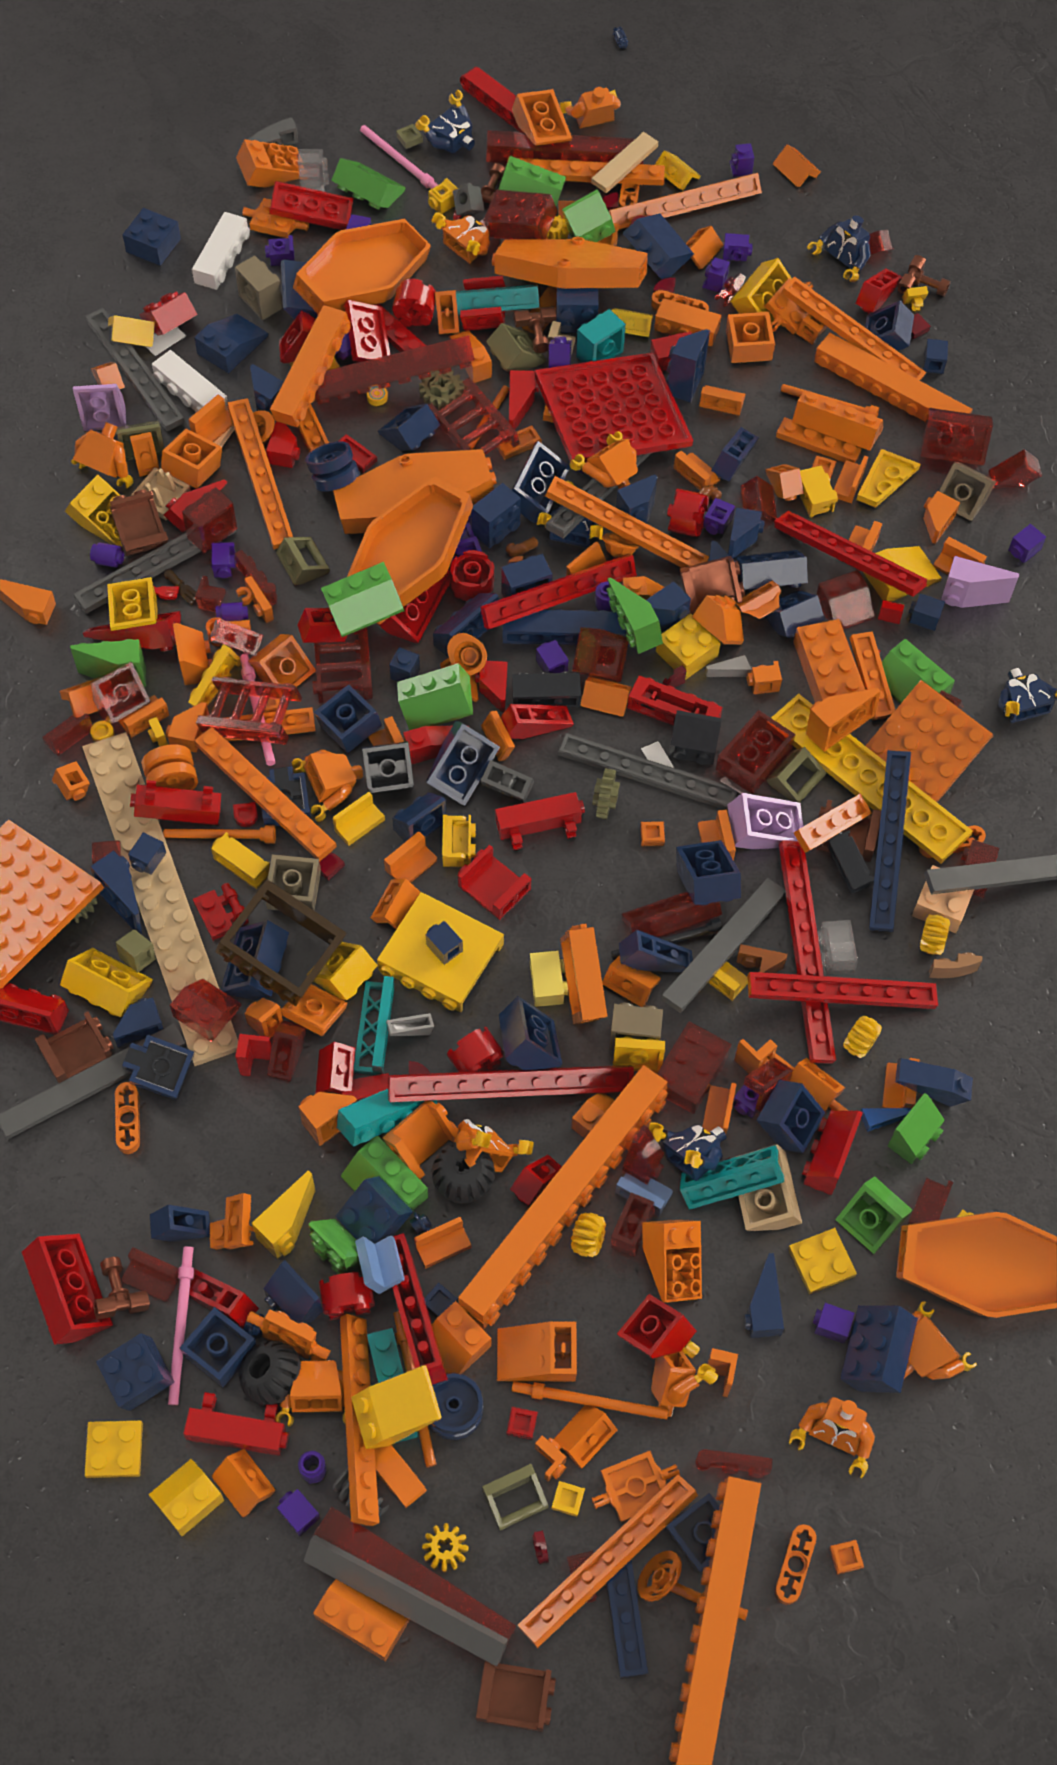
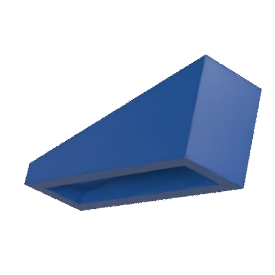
M862 1108L861 1112L863 1114L861 1119L867 1132L902 1121L911 1108Z

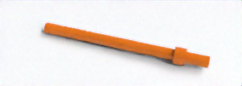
M396 1311L393 1313L397 1330L395 1338L397 1345H400L405 1372L414 1370L415 1366L400 1313ZM426 1426L418 1430L425 1465L426 1468L436 1466V1460L429 1428Z
M513 1381L512 1392L532 1395V1398L543 1400L544 1397L665 1420L668 1419L669 1409L545 1387L543 1383L534 1382V1384Z

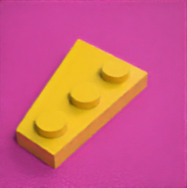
M881 449L856 500L877 507L917 472L921 464Z
M223 644L221 649L215 652L213 662L203 672L198 687L194 688L190 694L188 703L193 707L201 702L207 703L208 706L217 695L219 684L223 681L227 682L232 676L230 673L231 669L235 665L238 667L241 665L240 657L231 648Z

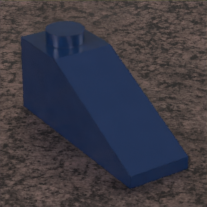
M741 427L721 451L711 471L716 473L719 478L730 481L759 437Z
M736 508L728 556L736 557L757 541L758 533L763 534L765 521L761 520V511Z
M639 930L634 931L619 943L621 964L637 970L683 972L693 961L692 950Z
M903 1058L897 1060L896 1083L918 1093H926L930 1098L949 1107L971 1101L973 1077L951 1068Z
M774 1253L768 1254L748 1312L744 1314L745 1330L750 1331V1338L781 1336L784 1330Z

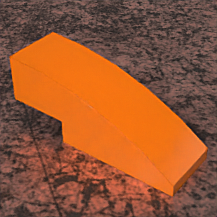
M392 1445L375 1448L376 1473L404 1507L407 1508L427 1491Z

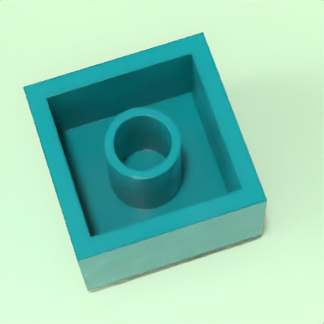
M610 309L602 314H598L595 319L587 324H583L577 333L576 358L585 363L612 359L621 354L624 350L626 324Z

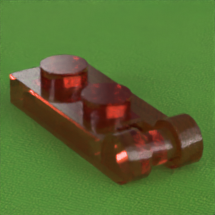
M243 550L236 552V566L244 577L252 576L270 605L277 604L276 586L273 583H268L262 570H257L256 564L250 555L247 556Z
M704 1449L698 1453L695 1466L700 1471H706L710 1467L722 1468V1472L728 1474H737L738 1471L749 1472V1476L763 1478L765 1474H770L773 1458Z

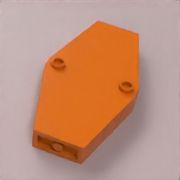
M405 219L341 230L335 233L296 273L293 289L318 315L323 305L345 311L344 303L348 300L370 305L385 303L396 294L397 287L400 286L401 282L409 279L427 260L431 245Z
M573 237L572 239L504 240L492 256V266H495V274L557 288H639L647 274L648 253L584 240L583 237Z
M483 449L409 453L398 456L358 476L349 485L333 490L344 533H365L367 527L374 519L434 475L470 494L472 505H475L493 491V485L497 484L495 473L489 471L493 470L490 457L485 458Z
M434 475L370 523L347 577L384 562L403 607L442 579L447 573L473 508L470 494ZM384 619V620H382V621H379V622H377V623H378V624H381V623L384 622L386 619Z
M986 1212L902 1225L896 1278L980 1316L997 1318L1057 1308V1236L1001 1212Z

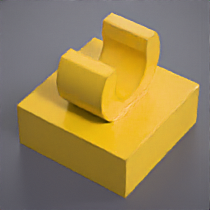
M927 286L908 288L903 294V303H911L912 312L920 311V307H923V301L928 295Z

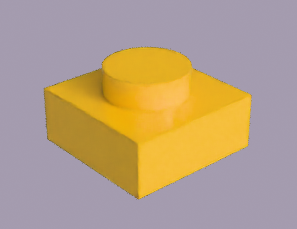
M157 717L148 720L151 729L147 731L152 742L157 741L159 747L169 745Z
M559 1481L552 1510L578 1517L585 1488Z

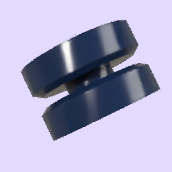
M344 441L327 443L314 449L306 456L305 461L310 473H313L312 480L317 490H337L349 485L359 476L360 472L355 460H352L353 453L349 443Z
M456 1373L447 1374L448 1380L432 1385L442 1418L429 1426L434 1433L444 1439H463L475 1432L481 1423L483 1415L482 1394L477 1384L469 1377ZM454 1404H457V1405H458V1407H457L456 1409L450 1408V1407H453Z

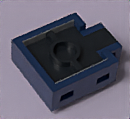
M292 766L269 769L270 777L266 778L311 819L305 773L293 774ZM262 808L264 825L279 826L280 824Z
M147 1034L143 1047L134 1043L130 1044L122 1068L132 1072L129 1080L130 1084L177 1100L192 1062L194 1051Z

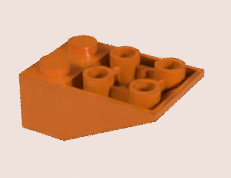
M244 139L236 156L245 181L249 186L266 188L274 186L275 181L285 183L308 176L297 147L291 145L286 146Z
M678 1219L642 1222L643 1250L662 1302L702 1299L701 1221Z
M543 1322L498 1328L497 1381L576 1382V1322Z

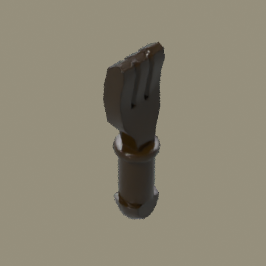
M168 569L164 572L165 578L174 586H178L180 595L192 605L200 594L190 585H185L184 581L174 574V571Z

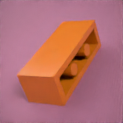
M663 298L655 316L654 330L676 335L689 331L693 334L707 329L710 330L708 346L712 347L720 329L722 315Z

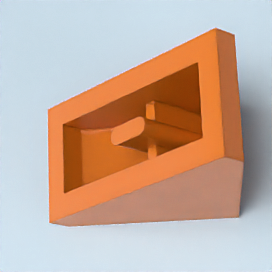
M456 290L435 292L439 334L458 333L459 315L457 311Z

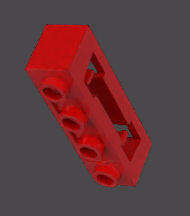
M640 675L629 694L627 706L628 709L673 726L677 710L721 718L723 707L718 706L715 702L705 701L697 698L694 694L684 693L673 686H666L652 678H645ZM644 704V705L650 706V707H652V708H655V711H653V710H651V709H649V708L643 707V706H641V705Z

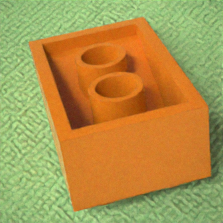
M553 89L517 94L512 107L514 117L518 126L535 146L572 140Z
M878 688L830 696L821 702L817 701L810 708L806 735L825 752L875 716L881 691Z

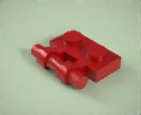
M229 883L221 886L223 895L219 897L215 890H211L193 899V903L213 941L223 937L232 926V923L236 921L245 909L237 899L238 894L236 890L232 889ZM230 904L232 912L226 913L223 906ZM247 919L242 926L247 925L249 920Z

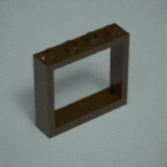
M266 879L221 939L215 952L222 956L225 962H231L237 966L244 975L251 976L259 981L263 988L274 991L280 995L283 1001L287 1000L294 1006H297L340 946L347 933ZM262 899L329 944V947L299 988L230 942Z

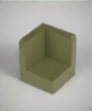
M136 930L130 931L116 941L119 958L137 973L156 960L153 944Z

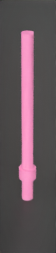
M363 125L360 128V132L417 177L424 187L432 189L438 185L434 182L433 177L429 174H424L367 126Z
M242 654L240 656L242 678L246 681L266 764L272 766L276 762L255 683V670L248 662V654Z
M188 1246L183 1247L182 1265L178 1269L180 1285L171 1365V1376L175 1383L169 1386L168 1405H178L183 1361L180 1347L185 1341L190 1280L194 1276V1268H192L194 1248Z

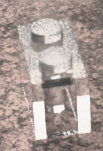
M299 149L300 187L325 192V185H329V174L325 172L327 170V158H323V149Z
M851 920L822 922L820 931H817L819 945L822 947V952H820L822 967H825L826 975L854 973L858 961Z

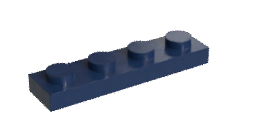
M631 1559L607 1582L620 1678L648 1675Z

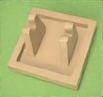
M154 468L131 496L139 490L152 491L159 517L167 520L163 515L168 510L165 507L173 497L178 499L182 494L190 492L191 488L190 485L171 476L169 472L165 473L161 468Z

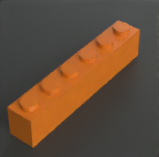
M323 305L270 408L275 421L298 428L300 422L304 420L306 410L309 404L314 401L315 392L322 385L324 375L327 369L331 367L336 351H339L344 335L350 330V321L345 311Z

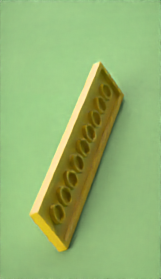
M797 694L768 720L769 727L797 749L805 747L830 776L855 796L861 793L870 808L881 811L886 762L851 734L824 752L806 735L810 708L813 704L800 694ZM909 781L904 835L942 864L972 835L973 831Z

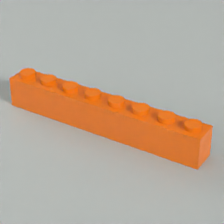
M829 333L816 349L814 362L864 388L873 395L886 400L947 435L957 438L969 423L972 408L832 333Z

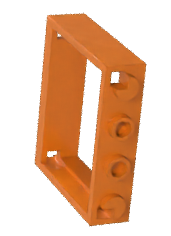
M587 924L572 926L560 938L574 1025L598 1021L608 1016L594 927L587 928Z

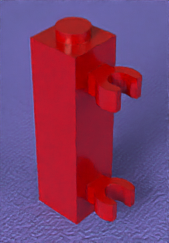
M147 780L146 785H137L136 794L131 793L130 807H134V817L218 825L221 793H214L213 787L204 786L203 791L156 787V781Z
M573 792L495 809V822L500 840L511 838L513 850L523 848L522 835L565 827L567 838L577 837L575 832L577 831L576 824L581 823L585 808L583 801L578 800L577 793Z
M207 1392L204 1393L202 1409L189 1408L184 1429L186 1440L277 1456L281 1455L282 1448H287L289 1433L286 1432L283 1423L276 1422V1416L279 1412L278 1404L266 1405L264 1420L214 1412L217 1402L216 1394Z

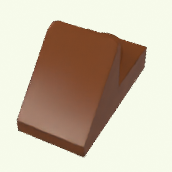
M740 944L736 963H740L748 968L760 967L759 972L777 973L784 968L787 954Z

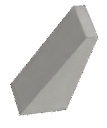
M743 655L706 666L705 675L706 677H747V673H751L752 669L746 656Z
M430 1013L386 1021L390 1036L431 1035L434 1028Z

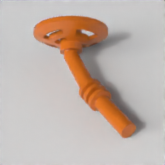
M663 1551L650 1559L643 1568L637 1584L639 1595L649 1602L657 1601L669 1592H672L697 1604L698 1596H704V1592L699 1593L677 1582L681 1574L682 1562L680 1557L673 1551ZM670 1560L673 1561L672 1564L666 1563V1564L661 1565V1563H663V1562H665V1561H670ZM654 1571L652 1585L647 1587L649 1577ZM740 1607L738 1619L745 1621L748 1610Z

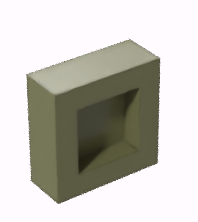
M414 124L396 131V137L405 149L423 142V136Z

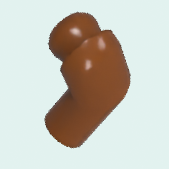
M715 486L703 487L698 492L707 495L709 500L712 499L713 501L715 498L720 499L722 496V492Z
M531 537L517 545L509 543L506 546V552L512 558L520 556L538 547V540L535 537Z

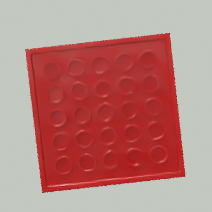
M653 352L535 370V379L570 462L572 459L575 460L577 454L583 455L585 458L584 462H588L587 459L608 446L606 440L609 434L614 435L615 432H621L622 439H629L630 445L636 450L637 455L691 447L693 444V438Z

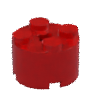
M419 279L404 280L396 290L392 310L395 317L405 327L411 325L427 326L433 318L436 291L430 284L428 286L422 284L423 281Z
M677 488L674 504H670L667 511V516L671 517L668 531L699 537L704 528V512H708V496Z
M469 550L452 560L450 566L451 588L456 598L468 601L479 593H492L494 589V564L485 553Z
M484 1027L483 1032L479 1028L457 1042L459 1047L455 1051L450 1048L446 1054L458 1072H479L487 1068L489 1071L497 1068L502 1063L500 1059L503 1057L504 1051L489 1029Z
M358 1272L330 1276V1282L324 1283L323 1279L319 1281L323 1314L328 1315L330 1320H339L346 1313L355 1312V1316L368 1315L371 1313L370 1308L375 1306L373 1290L365 1285L363 1277H359Z

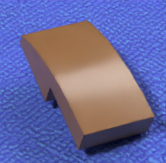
M966 952L958 953L955 962L947 958L934 959L930 967L929 978H955L978 971L982 962V956Z

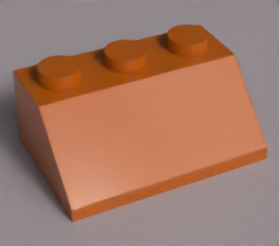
M337 1579L329 1586L313 1613L315 1619L385 1662L410 1621L407 1617Z

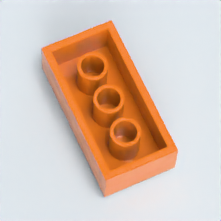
M839 619L797 627L793 643L815 703L817 701L821 702L830 696L865 690Z

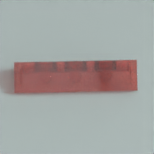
M688 891L622 913L621 915L622 920L629 926L630 934L639 930L659 937L723 914L720 901L712 902L708 905H694Z

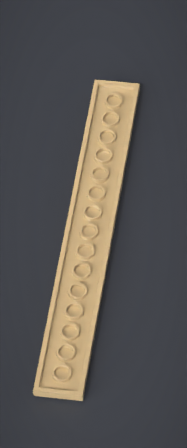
M125 732L84 745L82 747L120 856H124L130 864L129 871L132 876L131 880L136 901L150 941L153 944L154 952L188 1049L194 1051L192 1059L194 1066L235 1053L237 1051L238 1039L159 821L152 818L134 817V807H130L131 793L136 794L137 785H145L127 733ZM143 832L164 842L166 849L165 856L152 875L146 872L140 873L133 869L128 853Z

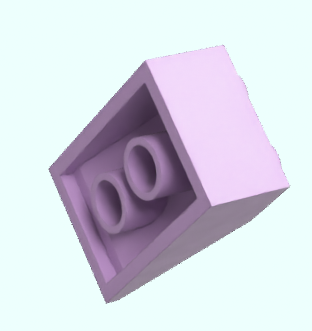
M117 384L73 387L84 431L103 430L105 422L117 427L126 425L125 403Z
M955 556L941 600L950 606L961 608L1008 603L1017 583L1019 573Z
M742 793L727 804L735 847L752 850L779 848V843L782 840L798 841L793 832L803 827L800 803Z

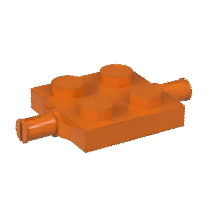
M263 198L261 204L255 210L243 208L242 215L252 217L250 230L288 238V235L296 228L308 231L309 228L308 222L269 214L271 199Z
M791 278L786 280L764 305L774 318L771 323L773 332L781 325L786 327L792 334H795L802 320L809 314L781 293Z
M269 1309L264 1318L251 1311L247 1317L246 1322L260 1327L263 1332V1338L269 1341L276 1340L287 1343L300 1356L308 1360L312 1354L325 1361L330 1355L331 1350L318 1345L315 1341L317 1332L311 1326L302 1322L298 1324L290 1320V1317L284 1312H274Z
M650 1451L610 1466L600 1472L606 1485V1493L591 1498L595 1509L610 1503L616 1510L620 1522L624 1523L630 1520L666 1486V1480L675 1477L677 1474L680 1475L679 1470H677L678 1467L674 1464L661 1470L655 1463Z

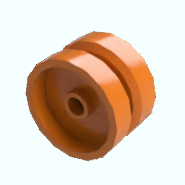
M178 744L160 746L149 751L141 761L146 783L147 780L156 781V787L194 790L198 784L191 751L186 746Z

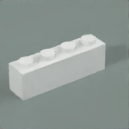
M227 212L223 213L192 268L195 284L217 290L220 283L224 282L226 272L233 266L236 254L240 253L244 240L249 237L250 228L247 225V218Z
M169 350L152 363L153 376L158 383L166 386L172 395L178 396L185 406H190L195 412H198L218 394L224 398L225 405H227V396L173 351Z

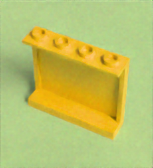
M421 892L378 957V970L384 976L396 978L403 986L409 989H417L424 997L430 1000H438L445 1008L451 1011L457 1010L462 1012L465 999L495 951L499 952L503 947L504 934ZM443 921L463 941V952L445 965L426 945V934L429 928L435 924L439 925Z

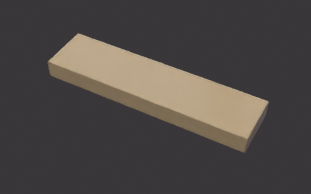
M643 132L591 178V183L607 193L658 147L659 142Z

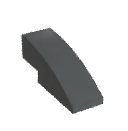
M292 117L271 124L248 139L286 146L299 143L297 127Z

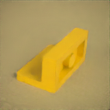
M663 151L655 165H665L664 177L683 191L692 177L696 179L701 177L676 155L667 151Z
M616 308L612 309V312L626 324L625 333L645 337L650 336L654 315Z
M115 315L108 318V326L112 327L111 340L113 342L145 347L153 346L154 322Z
M370 792L333 817L334 831L348 846L385 821V816L373 804V796Z
M726 961L708 983L733 1001L748 984V978Z

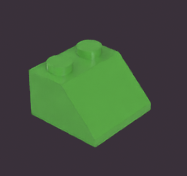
M598 190L562 209L571 238L583 237L584 240L598 242L616 232L613 220Z
M926 1093L922 1095L895 1129L887 1146L910 1164H913L917 1158L922 1160L930 1149L927 1147L928 1143L931 1140L936 1142L944 1131L941 1129L944 1118Z
M874 1176L863 1184L835 1220L874 1254L895 1233L913 1210Z

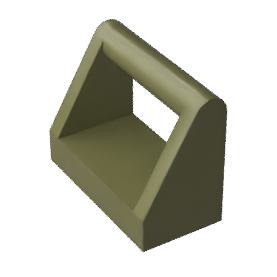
M285 537L276 552L294 585L304 584L330 572L312 537ZM307 547L318 566H308L299 550Z
M805 747L793 750L766 781L773 789L790 801L800 803L826 775V771ZM802 764L814 772V774L796 793L786 780Z
M532 1464L482 1486L483 1495L500 1531L549 1508ZM531 1481L539 1500L501 1518L494 1498Z

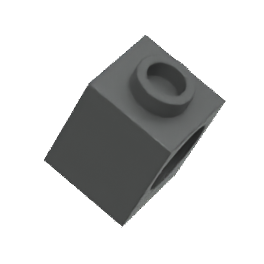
M472 183L461 184L459 189L453 190L456 215L471 216L484 211L480 187L472 186Z

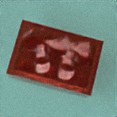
M496 190L483 222L489 230V236L492 238L513 240L546 239L557 209L551 194Z
M928 408L920 447L921 457L984 466L993 429L992 417Z
M758 710L718 755L716 770L753 794L791 751L796 734Z
M689 1021L657 1075L668 1082L666 1099L695 1114L710 1089V1085L713 1084L729 1057L732 1044Z

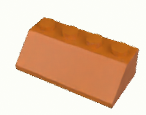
M806 391L802 393L797 401L792 419L793 423L871 451L883 430V419Z

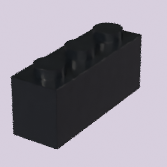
M567 671L564 673L512 674L513 704L567 706V708H578L581 705L580 673Z

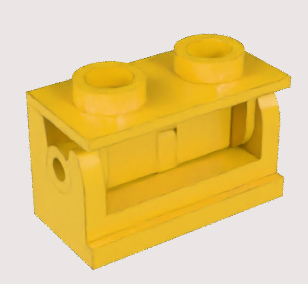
M822 466L801 470L804 494H800V497L809 517L825 513L830 509L831 512H834L838 496L836 490H833L830 485L828 473L824 472Z
M443 815V867H463L464 865H469L471 858L475 857L476 844H471V837H476V823H471V815H469V821H466L464 816Z

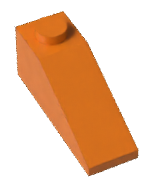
M469 330L449 336L472 383L492 378V360L484 345Z
M0 579V599L25 620L33 624L47 625L56 605L52 591Z

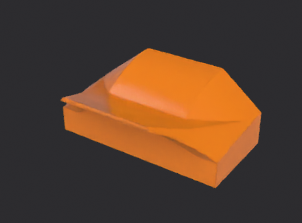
M772 580L742 597V603L735 601V605L742 613H747L761 619L779 609L781 589Z

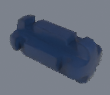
M620 26L615 27L613 35L620 49L626 48L628 40L623 28Z

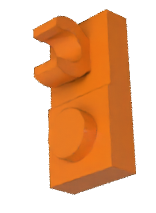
M151 432L130 436L139 476L149 475L154 468L160 469Z
M253 577L245 578L246 587H240L236 590L238 597L246 595V597L242 598L243 605H249L253 600V608L258 617L262 616L266 623L274 620L272 606Z
M242 1193L226 1198L224 1248L231 1250L254 1244V1241L248 1240L249 1233L254 1232L253 1227L249 1226L251 1212V1195Z

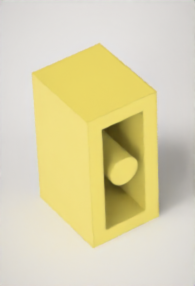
M559 951L530 953L529 964L535 1007L564 1004V995H568L567 981H562V973H565L563 959L559 958Z

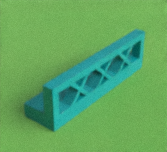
M538 284L457 291L458 315H460L461 310L501 307L502 311L539 308Z
M384 976L383 983L370 981L365 983L354 1073L383 1074L389 1033L386 1021L391 1018L395 989L394 977ZM370 989L382 990L381 998L378 1001L374 1002L369 996ZM375 1009L379 1013L378 1021L371 1024L366 1016ZM372 1031L376 1035L375 1043L368 1047L363 1038ZM369 1053L373 1058L372 1067L360 1066V1059Z
M774 1145L720 1161L715 1170H709L697 1181L692 1180L684 1172L681 1173L680 1191L688 1209H694L783 1183L784 1175L778 1163V1149Z

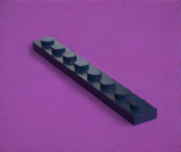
M887 751L870 930L894 932L911 764V752Z

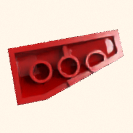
M176 611L157 614L156 624L111 631L110 624L92 627L84 631L83 636L110 642L139 639L141 648H160V651L172 650L176 644L173 624H181V613Z

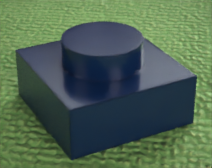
M439 1282L424 1298L427 1309L436 1317H439L455 1301L458 1302V1298Z

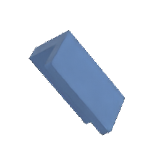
M630 1167L624 1177H620L616 1184L615 1193L659 1217L672 1196L673 1190Z
M390 1235L375 1244L364 1236L355 1241L364 1283L367 1287L380 1294L404 1281L401 1261L393 1236Z

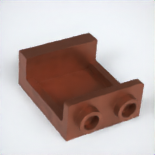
M139 490L132 496L120 495L114 497L113 501H110V511L125 557L159 548L168 543L166 531L164 532L152 491Z
M731 556L680 568L684 592L691 598L689 612L692 615L707 595H719L722 597L726 595L738 603L743 602L742 596L745 595L743 583H739L737 575L741 574L738 561L734 562Z
M827 800L826 807L821 806L819 817L835 808L831 806L832 800ZM873 809L871 816H867L843 830V833L850 830L849 837H853L864 861L871 862L881 819V811ZM828 840L818 845L816 849L829 852L827 848Z
M88 1011L84 1013V1020L48 1039L45 1038L44 1034L34 1038L58 1083L112 1056L110 1050L114 1049L109 1037L101 1035L100 1030L103 1029L101 1023L96 1016L92 1018Z
M485 1661L476 1721L543 1732L544 1725L550 1724L552 1708L546 1706L548 1695L554 1696L556 1678H551L552 1670L546 1669V1671L500 1663L496 1667Z

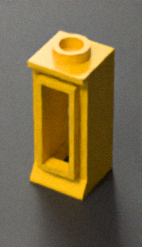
M227 832L214 841L211 848L214 860L257 890L268 878L270 862L264 861L234 838H229Z

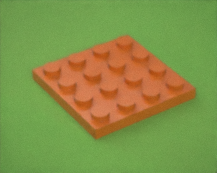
M920 680L866 744V747L885 762L887 761L888 750L911 752L909 781L934 801L938 802L990 741L993 733Z

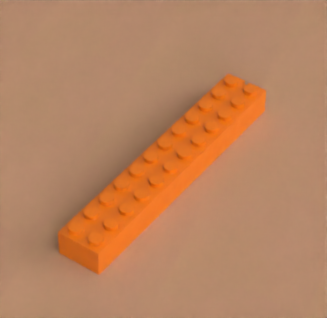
M645 1065L640 1068L458 1297L459 1305L483 1330L488 1324L492 1326L500 1316L498 1311L504 1304L508 1306L516 1295L514 1291L519 1284L522 1286L526 1284L532 1274L530 1270L535 1264L539 1266L547 1256L545 1251L550 1245L554 1247L562 1237L560 1232L565 1226L570 1227L577 1218V1210L581 1206L583 1208L587 1206L593 1197L591 1195L592 1191L596 1187L601 1188L608 1177L606 1174L610 1168L615 1169L622 1160L621 1154L625 1149L629 1151L637 1141L636 1135L639 1131L644 1132L651 1123L650 1117L654 1112L659 1113L665 1106L666 1101L664 1099L668 1094L666 1091L668 1082Z
M728 1476L724 1482L718 1485L716 1500L721 1502L719 1510L713 1513L711 1528L716 1530L714 1539L710 1538L708 1540L706 1556L710 1557L709 1567L703 1568L701 1585H705L704 1596H698L695 1613L700 1614L698 1625H693L690 1642L695 1643L693 1654L687 1655L685 1671L690 1672L688 1684L682 1683L680 1701L684 1702L683 1712H677L674 1730L679 1732L677 1743H671L669 1760L673 1762V1765H712L761 1483Z

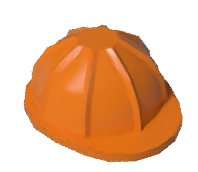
M256 411L253 412L262 443L265 445L270 440L274 429V417L270 412Z
M606 533L602 538L605 542L606 550L614 558L627 554L632 555L640 547L616 533Z
M459 633L450 639L447 650L451 665L459 663L469 675L480 672L487 661V651L484 644L466 633Z

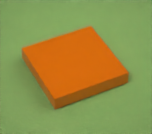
M311 985L297 1006L287 1002L282 1007L281 1013L282 1016L323 1036L344 1012L347 1002Z

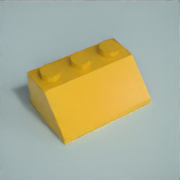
M779 258L762 262L732 298L731 303L739 314L769 312L764 305L786 280L791 278ZM769 312L770 320H771V323H772V321L774 320V318H773L771 312Z
M91 948L67 961L60 986L68 989L71 994L87 999L90 1004L106 1009L113 1016L123 1017L129 1005L134 1004L143 997L152 984L153 979L140 972L137 973L131 967L95 948Z

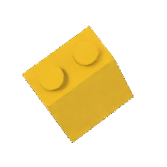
M342 942L314 982L328 993L340 999L348 1000L357 993L358 987L372 976L373 971L378 965L361 945Z
M192 1459L148 1494L181 1536H184L225 1501L222 1494Z

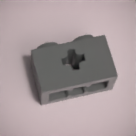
M490 760L481 779L483 786L522 803L526 802L534 784L533 778Z

